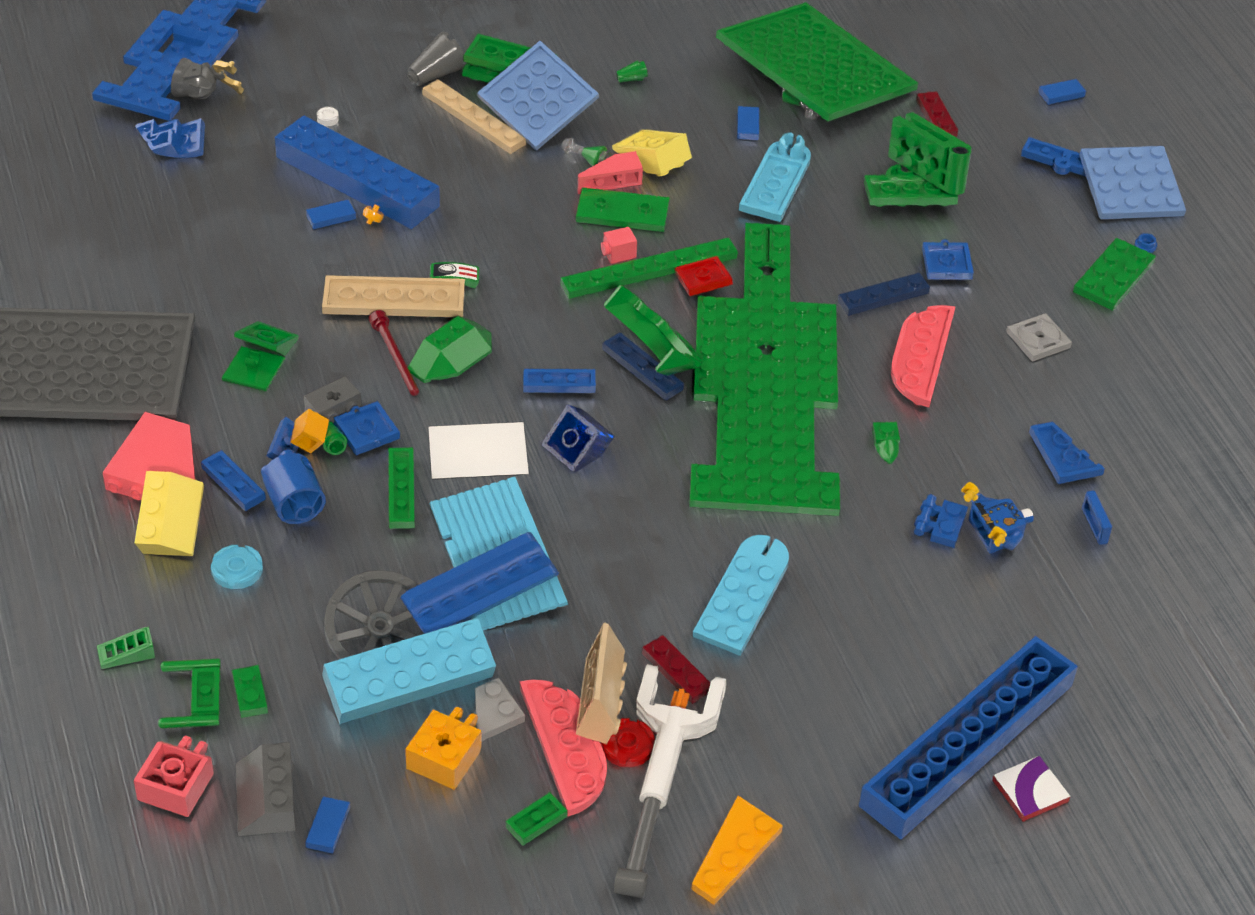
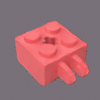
M184 736L178 746L158 741L134 779L137 800L189 817L214 774L212 759L205 756L208 748L207 742L199 741L194 751H190L192 739L188 736Z

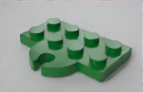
M901 164L891 166L886 171V175H864V185L870 205L878 207L897 205L902 207L906 205L949 206L958 204V195L943 191L909 169L908 172L902 171Z

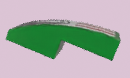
M456 262L431 263L429 278L465 279V286L476 289L479 283V267Z

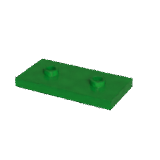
M582 187L576 222L664 232L670 197Z

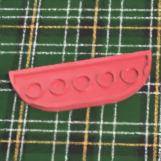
M929 306L926 311L912 313L902 325L892 360L891 378L899 392L916 405L930 407L955 312L954 306Z
M520 681L522 696L563 806L568 810L567 816L575 815L592 805L600 796L605 786L607 762L602 746L598 741L576 735L580 698L569 689L565 691L553 686V682Z

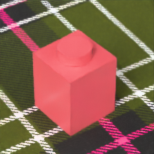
M629 227L604 232L601 251L604 256H607L611 264L634 259L637 255V240Z

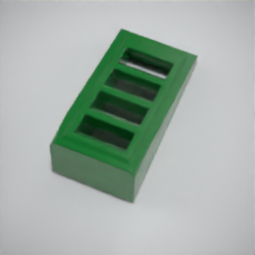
M149 627L137 629L97 645L101 669L155 658ZM122 649L123 652L118 654L117 650ZM112 651V657L107 658L106 652Z

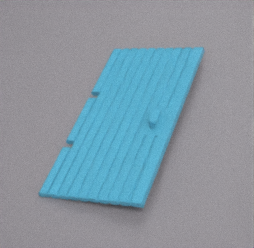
M516 477L429 503L442 538L452 537V540L445 542V546L454 568L526 532L533 534L549 558ZM556 576L473 619L478 618L482 630L485 631L488 628L491 629L504 625V623H510L514 620L517 621L540 612L543 613L568 605V602Z

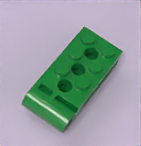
M477 34L464 54L463 62L467 63L463 68L462 76L490 83L531 47Z
M914 112L906 114L905 119L901 116L893 117L888 157L943 191L953 195H960L966 189L972 146Z

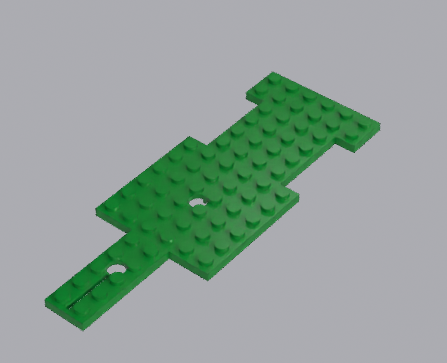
M746 223L744 299L698 296L696 352L702 358L701 362L703 363L700 367L695 368L694 401L718 402L716 465L691 464L689 507L839 516V473L815 471L814 408L837 409L836 304L791 302L790 225ZM768 239H769V261H768ZM769 266L775 270L772 275H764L760 268ZM765 345V348H767V345H769L774 350L772 354L765 355L762 354V350L758 347Z

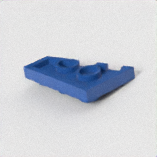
M1054 422L1030 426L1029 433L1058 484L1104 474L1105 468L1101 464H1095L1090 460V455L1084 449L1080 451L1072 443L1073 439Z

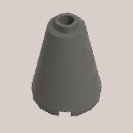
M447 32L438 34L408 67L407 77L412 84L416 83L420 86L464 68L466 65L463 64L464 53L455 39L450 41L447 38L449 35Z

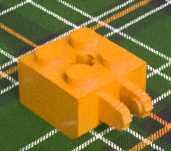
M455 707L449 716L432 710L405 749L406 769L455 790L479 755L482 747L481 730L475 728L478 716L471 713L463 723L460 721L463 714L462 708Z

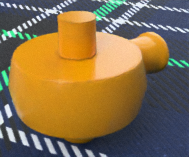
M375 204L373 208L371 206L364 208L362 214L368 218L366 223L371 225L373 221L380 223L383 220L384 214L378 211L380 206Z

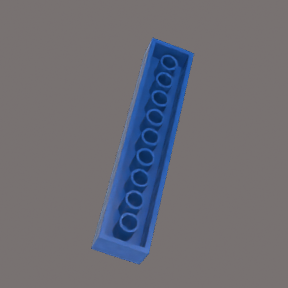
M1035 636L862 787L859 807L902 840L1073 686L1078 666Z

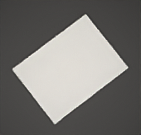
M523 422L429 427L432 479L529 474Z

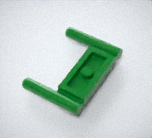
M220 658L163 661L160 665L163 672L192 671L191 716L162 717L158 720V726L161 729L219 726Z

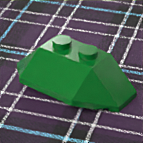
M457 316L423 340L408 369L413 376L423 383L431 382V380L457 377L492 353L491 332L475 321Z

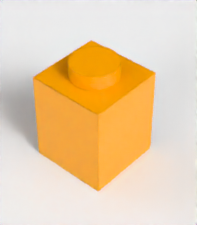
M307 409L295 420L290 443L312 453L324 443L329 419L311 409Z

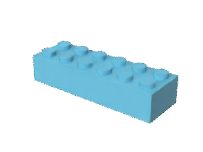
M476 618L326 663L323 667L322 676L338 722L343 724L493 677L496 664L479 619Z

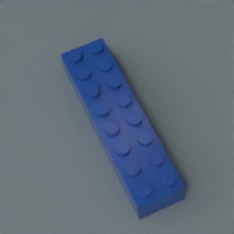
M304 115L275 136L276 157L366 206H371L372 208L375 204L380 206L378 211L411 230L440 207V189L438 185Z

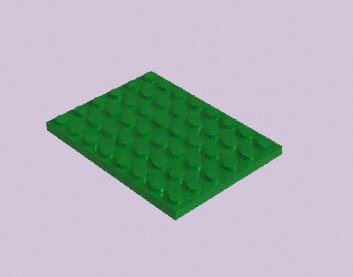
M806 2L719 29L716 33V38L723 42L724 45L731 48L739 56L751 63L752 66L759 69L767 77L779 84L780 87L787 90L827 121L915 91L919 84Z

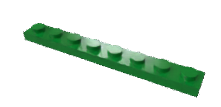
M728 237L561 277V286L568 299L616 288L619 285L625 286L674 274L675 268L715 256H718L721 262L736 259L738 251Z

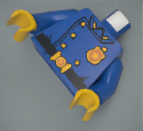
M966 483L961 492L965 493V501H971L972 503L968 520L989 554L1003 548L1014 550L1023 539L1026 524L1032 523L1034 520L1031 509L1018 510L1009 498L993 499L985 497L979 493V489L974 483Z

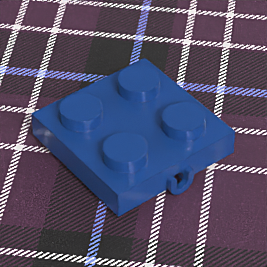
M947 239L941 242H923L922 252L927 279H973L974 272L968 243L949 242Z
M378 401L360 408L359 406H354L350 412L334 417L335 426L347 438V444L355 455L400 439V431Z

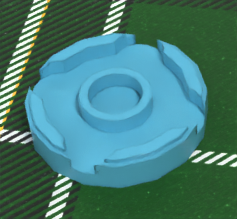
M230 545L219 550L212 558V577L216 583L225 588H246L258 581L263 573L262 557L257 550L245 545L244 548L238 545Z

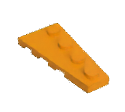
M737 796L692 882L691 890L715 905L779 836L783 825L740 796Z

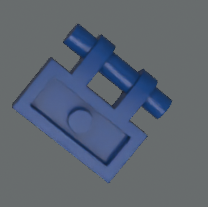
M930 494L921 504V514L915 520L914 533L917 536H922L924 532L931 533V542L955 548L967 515L968 506L944 500L941 507L936 505V496ZM930 516L937 518V521H931Z

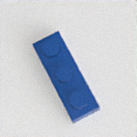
M523 369V392L595 393V369Z
M222 450L201 461V468L244 511L266 500L265 492Z

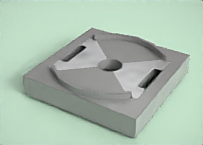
M1046 313L1010 325L1006 331L1032 362L1070 349L1072 345L1071 340Z

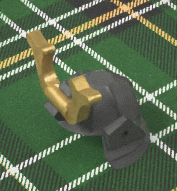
M182 58L177 64L171 80V92L174 97H191L198 100L208 98L215 91L216 79L230 86L240 95L244 89L240 81L233 80L224 73L225 70L232 75L235 74L237 69L234 67L235 63L233 61L223 62L217 60L210 68L208 62L197 64L187 58Z

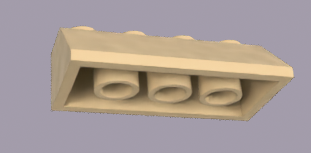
M603 623L585 660L576 735L605 744L608 743L612 734H617L620 726V719L617 718V715L620 713L623 700L619 699V696H621L625 681L621 680L627 667V662L624 661L625 650L607 623Z

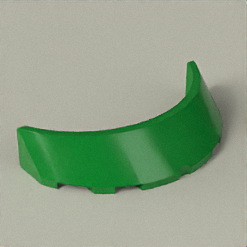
M619 285L604 303V307L633 331L659 358L661 362L655 368L658 373L668 376L695 369L702 365V358L692 345L679 332L673 329L669 322L661 315L649 308L641 298L623 285Z

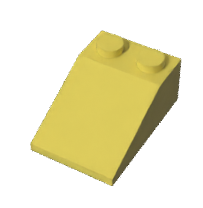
M642 129L612 145L613 150L618 154L636 151L643 171L656 174V176L667 175L669 170L683 166L685 161L692 158L685 133Z

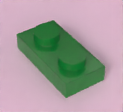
M259 665L233 669L232 677L241 718L268 713Z
M549 792L506 820V828L524 846L565 819L568 810Z

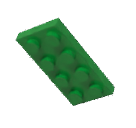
M1115 238L1074 285L1073 292L1114 311L1154 264L1156 256L1124 240Z

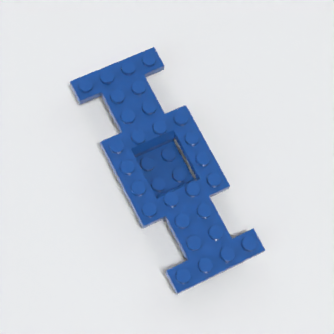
M194 0L182 15L162 10L123 56L124 64L137 67L136 70L122 86L102 81L92 92L93 100L171 121L180 110V102L166 97L171 92L172 76L179 61L182 58H187L197 64L208 62L211 68L215 61L220 60L239 37L238 29L225 26V24L238 9L258 13L266 3V0ZM173 33L174 40L163 53L158 51Z

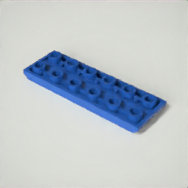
M526 532L406 591L400 598L422 632L426 634L466 622L558 576L559 572L546 556L533 534Z

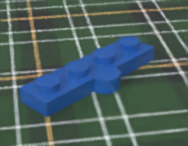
M1030 137L1027 139L1021 152L1022 157L1053 166V170L1061 175L1072 172L1086 176L1080 159V153Z

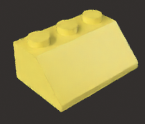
M146 471L135 537V545L143 554L193 556L204 490L203 482L173 472Z

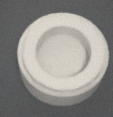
M332 107L321 108L317 112L318 123L327 127L336 125L339 121L338 111Z

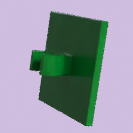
M241 346L222 376V380L267 391L283 365L285 357Z

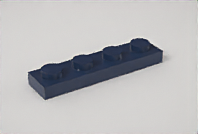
M920 273L838 294V303L849 316L929 294L930 286Z
M621 332L602 342V349L665 401L684 390V383L673 374L667 376L658 373L655 368L659 363Z

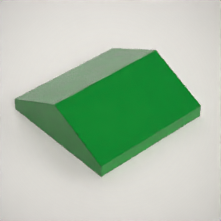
M259 321L234 333V337L245 343L283 356L287 355L299 338L297 334Z

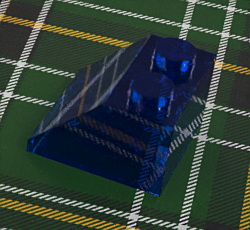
M567 404L541 445L576 473L600 458L615 435L583 409Z

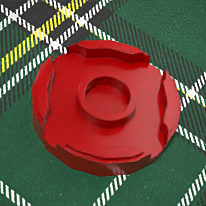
M621 718L617 734H612L608 743H601L606 759L612 764L633 768L643 765L650 759L655 736L651 728L644 722L639 720L635 722L630 721V718Z

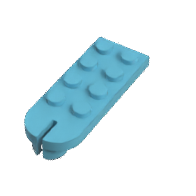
M792 132L784 134L779 141L770 145L739 203V211L781 222L810 164L811 153L805 146V141L801 135L797 136L794 146V134Z
M755 535L741 543L693 630L694 638L739 656L742 655L788 568L789 553L781 541L775 539L770 547V536Z

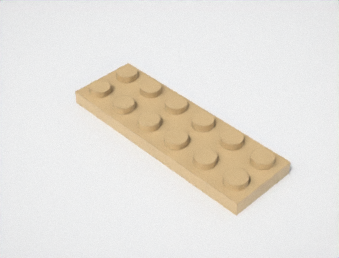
M326 275L322 314L370 315L374 311L383 310L387 316L463 317L465 279Z

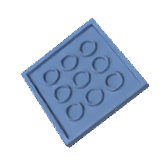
M541 41L536 43L477 93L479 99L513 130L524 137L526 142L536 151L599 98L598 92Z
M1164 146L1081 149L1080 159L1100 219L1178 217L1185 215L1186 208Z

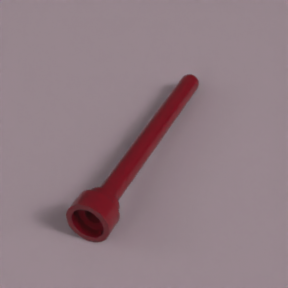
M383 310L374 311L369 316L372 328L380 332L409 393L412 396H417L419 389L388 329L389 318L386 312Z

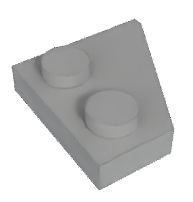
M499 678L475 688L476 715L478 716L477 729L481 730L482 741L525 722V714Z

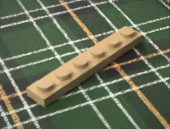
M439 79L422 88L425 97L509 154L526 145L525 138Z

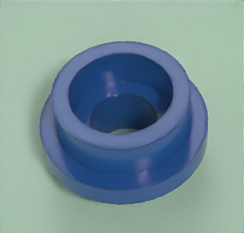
M1143 233L1135 240V246L1153 253L1157 249L1156 238L1151 234Z

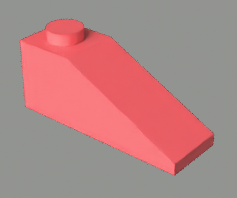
M636 151L614 154L578 174V194H581L582 187L610 190L642 185L643 167Z

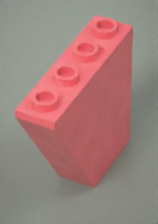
M144 412L102 472L105 490L129 496L135 500H142L146 471L173 472L196 480L190 425Z

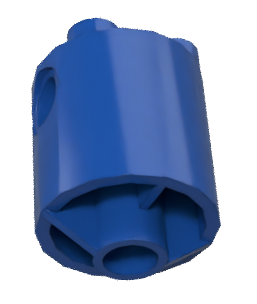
M284 450L280 456L262 467L263 483L278 517L283 522L288 524L308 522L323 510L326 504V497L306 456L294 453L293 450Z

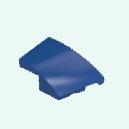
M201 118L181 124L178 119L159 125L154 119L136 124L137 130L155 154L174 158H191L202 156L204 153L205 123Z

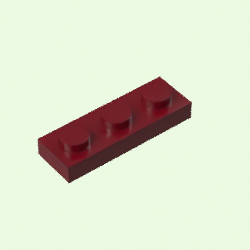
M937 91L917 94L916 102L926 120L957 137L958 129Z
M664 635L642 647V654L654 666H658V671L678 691L679 689H684V693H689L688 701L691 704L708 695L711 682Z

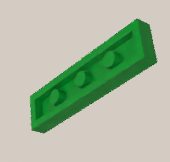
M413 447L388 448L389 529L415 528Z

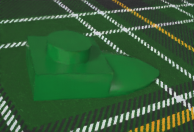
M873 422L872 432L875 448L884 461L892 464L899 453L900 436L897 422Z

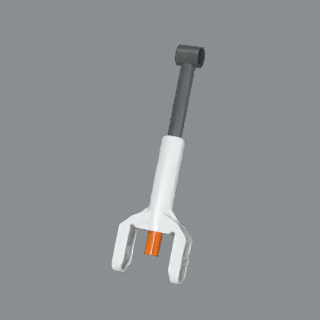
M646 665L636 700V715L657 735L639 797L643 803L626 869L618 868L614 893L638 898L644 897L648 873L643 872L659 809H662L667 804L683 740L700 738L716 730L726 689L725 678L715 677L711 681L703 714H698V711L686 709L690 695L689 693H684V689L674 691L670 706L657 703L653 705L658 688V666Z

